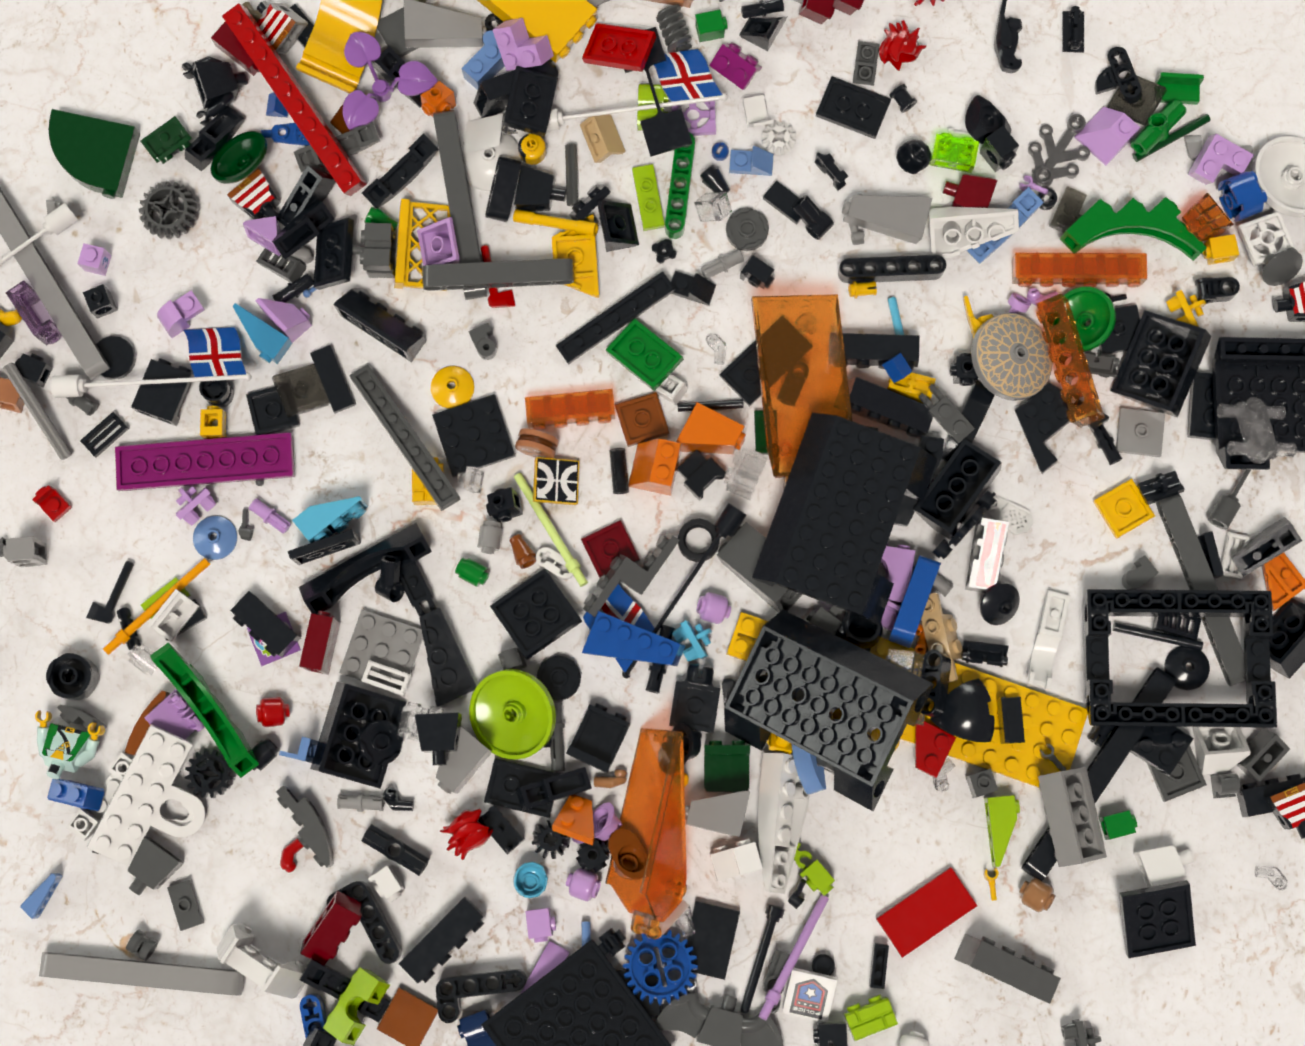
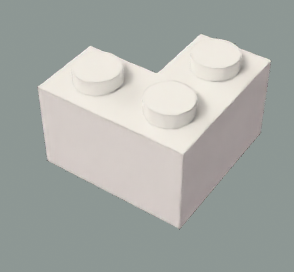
M746 839L735 842V848L727 849L726 845L714 848V853L710 854L717 881L763 869L756 843H750V840Z

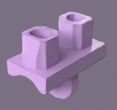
M193 486L187 491L181 487L178 491L182 496L176 502L182 505L187 500L188 503L176 512V516L180 520L183 518L191 526L200 519V516L193 508L200 504L208 512L216 505L209 489L205 487L192 498L191 496L197 490Z

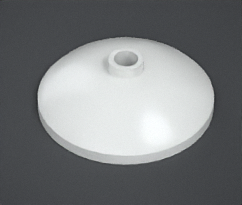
M501 130L499 146L463 154L467 182L476 189L490 191L499 156L519 160L522 165L516 140ZM463 142V144L461 145L462 154H463L464 142ZM491 152L492 156L486 157L485 154Z

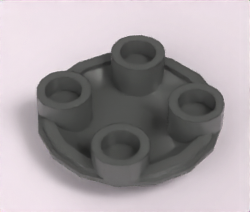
M1293 247L1275 255H1268L1264 259L1263 281L1271 286L1282 285L1290 281L1302 267V255Z

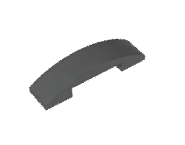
M373 121L336 137L348 156L359 153L380 141ZM311 145L294 151L301 172H304L307 165L325 166Z

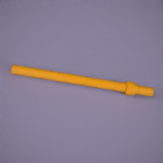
M205 558L201 560L124 630L118 631L115 634L116 637L103 650L110 655L122 643L128 642L131 639L130 636L159 611L175 589L179 591L184 589L210 563Z

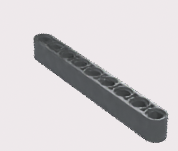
M455 110L433 113L450 216L453 220L459 253V263L481 262ZM486 288L463 289L465 300L487 297Z
M1180 494L1156 501L1158 512L1189 590H1218ZM1201 617L1227 684L1233 686L1246 681L1245 655L1230 617Z

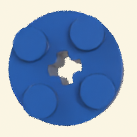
M1254 171L1240 173L1221 181L1218 185V191L1222 190L1223 194L1219 198L1223 210L1230 219L1235 218L1234 222L1262 212L1264 203L1267 202L1266 192L1260 189L1257 183L1258 178Z

